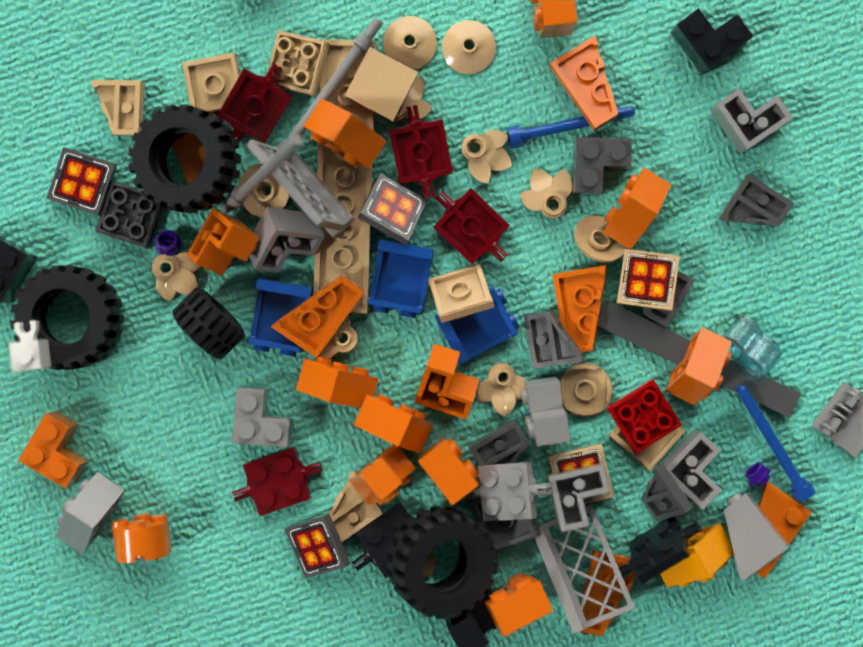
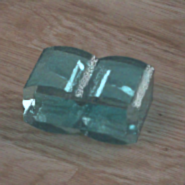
M746 315L733 321L722 335V337L732 341L729 352L732 353L731 358L737 361L741 370L754 380L767 375L783 354L775 340L764 335L757 322Z

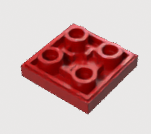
M652 378L606 407L635 454H638L682 426Z

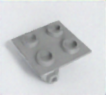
M843 382L814 420L812 426L853 457H856L863 448V392Z

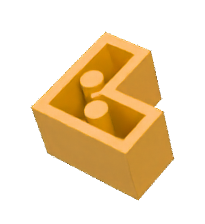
M721 523L701 528L702 532L689 538L687 548L690 556L660 574L667 587L676 585L685 587L697 580H700L701 583L707 582L716 576L715 572L729 563L728 559L734 554V551Z

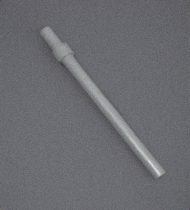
M374 17L363 34H358L353 41L355 44L282 146L293 135L303 136L307 130L303 126L320 100H329L363 51L367 52L373 44L371 40L383 25L378 18Z
M293 135L240 188L234 189L228 195L227 200L221 206L222 211L230 213L234 208L240 207L247 200V196L302 145V138L299 135Z

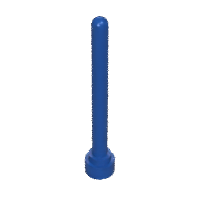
M634 107L618 108V116L613 121L632 117L635 114ZM582 116L524 129V127L519 128L518 125L506 128L509 146L511 149L522 147V144L527 143L529 139L588 127L590 125Z
M739 385L737 393L790 479L793 497L797 502L812 497L816 492L810 481H806L805 478H801L745 385Z

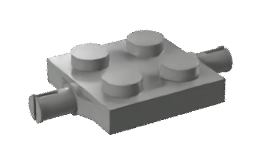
M532 462L478 466L480 475L479 488L473 489L469 493L474 494H469L465 497L467 500L480 499L483 521L537 518V495H551L553 489L542 490L552 488L551 483L536 484L532 472Z

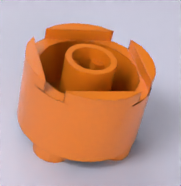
M151 513L134 515L135 520L128 521V519L112 521L117 562L135 563V559L142 558L145 561H150L170 554L171 541L167 514L151 516Z

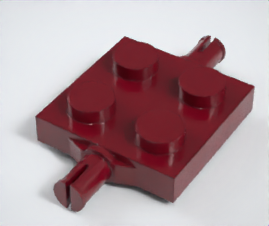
M274 62L266 76L257 75L244 67L217 114L218 117L230 123L235 129L231 137L236 138L238 143H240L244 135L254 137L266 143L292 98L291 94L280 89L275 83L283 68L279 65L277 67V64Z
M413 105L415 116H413L411 106H408L406 109L410 123L402 128L389 130L399 183H422L424 199L429 198L427 187H429L431 197H436L432 181L440 176L453 174L443 120L432 122L420 121L418 105Z
M472 188L455 201H452L443 190L434 198L446 210L443 217L433 228L471 265L481 255L489 251L500 263L509 255L497 243L500 236L510 225Z
M295 447L243 465L247 477V487L232 491L233 496L244 493L234 497V500L238 502L251 497L255 502L260 517L312 499L308 487V477L323 472L322 467L312 470L321 466V463L318 461L304 466L299 460Z

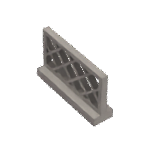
M251 139L246 146L264 165L280 149L285 141L274 147ZM295 151L271 173L316 226L325 228L332 238H338L355 220Z
M592 504L585 507L586 512L590 513L593 521L589 533L581 529H573L587 535L582 551L567 545L572 530L568 531L564 543L552 538L549 527L558 524L557 518L539 525L538 528L541 535L535 537L573 634L635 609ZM594 527L596 528L599 537L592 535ZM590 537L601 541L604 549L600 559L585 553ZM555 543L562 546L560 553L558 552ZM565 547L580 553L574 569L564 565L561 560ZM605 553L607 554L610 563L603 560ZM583 555L598 561L592 577L577 570ZM601 563L613 568L615 575L611 585L596 579ZM566 569L573 572L570 579L568 577ZM576 573L591 580L585 595L573 589L572 581ZM616 579L618 580L621 589L614 587ZM594 581L609 587L603 603L588 597ZM612 589L623 593L628 605L618 609L607 605ZM576 595L584 598L581 606ZM586 600L602 606L598 617L588 621L582 611ZM604 608L612 610L602 615Z

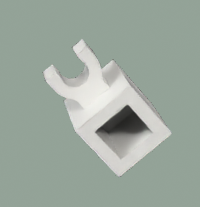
M39 320L30 321L31 330L28 333L23 329V322L14 323L15 332L19 336L20 342L9 343L12 372L51 367L48 339L37 340V334L40 329Z

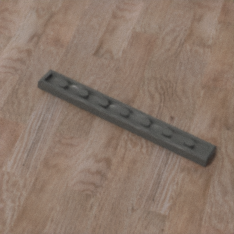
M604 300L601 305L598 327L677 365L684 359L691 340L607 300ZM731 359L726 367L722 368L720 373L723 376L721 386L737 393V387L745 385L756 403L790 418L801 393Z

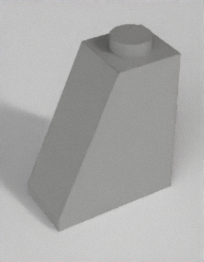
M739 492L727 501L729 506L724 509V514L739 576L744 581L791 547L751 495L744 494L742 496Z

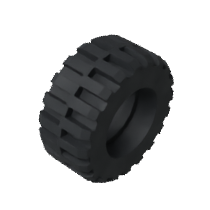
M172 104L165 106L164 111L157 109L150 115L152 119H144L139 124L142 128L139 133L134 132L131 139L135 141L134 148L129 147L128 156L133 157V163H129V170L131 173L136 174L133 182L137 188L143 189L141 194L147 200H152L153 204L160 208L185 213H197L198 210L207 211L212 209L213 203L220 204L225 200L223 194L225 192L231 193L235 187L231 184L233 178L238 179L240 171L236 170V164L241 163V155L235 151L240 146L238 140L231 137L233 134L231 128L223 124V120L218 116L191 105L180 104L178 107ZM194 134L200 139L204 148V165L195 180L187 185H178L171 179L167 170L168 151L172 144L181 136Z
M55 265L51 266L50 269L43 268L37 271L35 277H28L23 282L26 286L24 289L17 290L14 297L18 299L17 304H11L10 309L11 313H15V320H10L11 329H15L14 323L23 322V329L28 333L31 330L30 321L39 320L40 329L37 334V340L48 339L51 367L49 369L71 370L91 366L92 363L104 359V354L111 352L116 346L113 342L115 339L120 338L122 330H119V324L124 323V315H120L119 308L123 306L121 299H116L114 295L117 291L113 285H108L106 283L107 279L102 275L95 274L93 270L87 268ZM63 292H73L80 295L86 302L90 313L89 327L85 335L79 341L70 344L62 343L55 339L50 333L46 322L49 304L58 294ZM15 335L14 339L16 343L20 342L19 336Z
M440 506L431 507L430 512L422 509L416 512V518H407L403 522L405 527L402 530L397 529L393 535L396 537L394 543L389 544L388 552L391 554V557L386 559V567L391 571L388 573V577L394 585V590L422 615L429 618L435 616L437 619H446L449 614L452 618L462 615L461 611L466 610L469 612L475 608L474 603L477 600L481 602L486 596L484 594L487 588L491 589L494 582L491 577L497 571V564L493 562V560L497 559V551L492 547L494 541L480 523L461 511L447 506L444 509ZM457 540L460 556L454 571L440 582L425 583L423 569L430 552L445 541Z

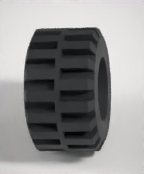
M196 287L172 310L173 317L179 327L194 343L214 358L222 360L245 337L244 330L239 322L221 303L203 289Z

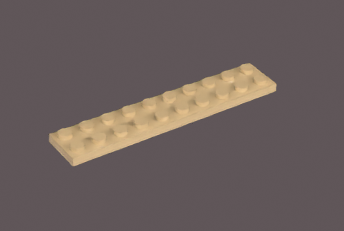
M322 39V41L330 43L320 80V92L355 45L353 43L354 40ZM371 41L373 44L370 47L377 51V42ZM363 51L327 102L352 113L374 131V112L344 96L367 53ZM318 144L317 176L355 220L338 238H332L325 228L321 227L325 237L315 253L314 294L340 275H343L364 290L363 295L350 313L368 314L371 225L357 217L372 189L373 164L369 169L360 164L356 168L343 159L345 155L343 152L340 151L339 154H336L325 145Z

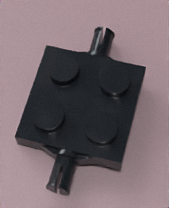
M401 502L356 532L365 552L352 561L354 566L357 565L355 567L357 571L371 562L379 568L385 579L388 578V573L391 572L386 567V559L391 557V554L388 552L389 544L395 542L396 537L393 535L396 530H402L405 527L403 522L409 517L414 519L413 516L408 514Z
M671 517L659 522L645 533L636 536L629 542L631 551L630 562L619 568L623 579L635 572L636 577L644 584L690 556L687 548L689 538L702 532L698 522L695 521L682 529L679 520L676 517Z

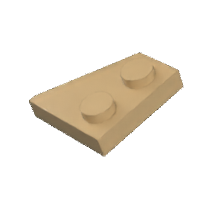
M91 80L92 87L97 90L101 100L100 106L102 111L108 117V125L112 134L115 136H133L134 132L139 133L142 129L139 124L143 121L145 82L141 80Z
M353 470L349 474L348 480H350L355 474H357L356 470ZM348 480L342 491L339 492L334 506L328 512L342 543L384 514L378 503L369 506Z

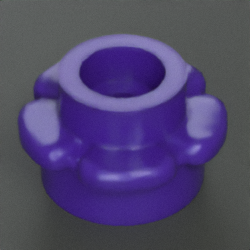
M170 230L160 232L154 242L156 252L160 255L166 254L167 256L176 254L178 252L177 249L182 245L181 239Z
M757 462L746 471L745 477L748 479L750 486L757 485L761 487L769 481L771 469L769 466L765 467L761 462Z

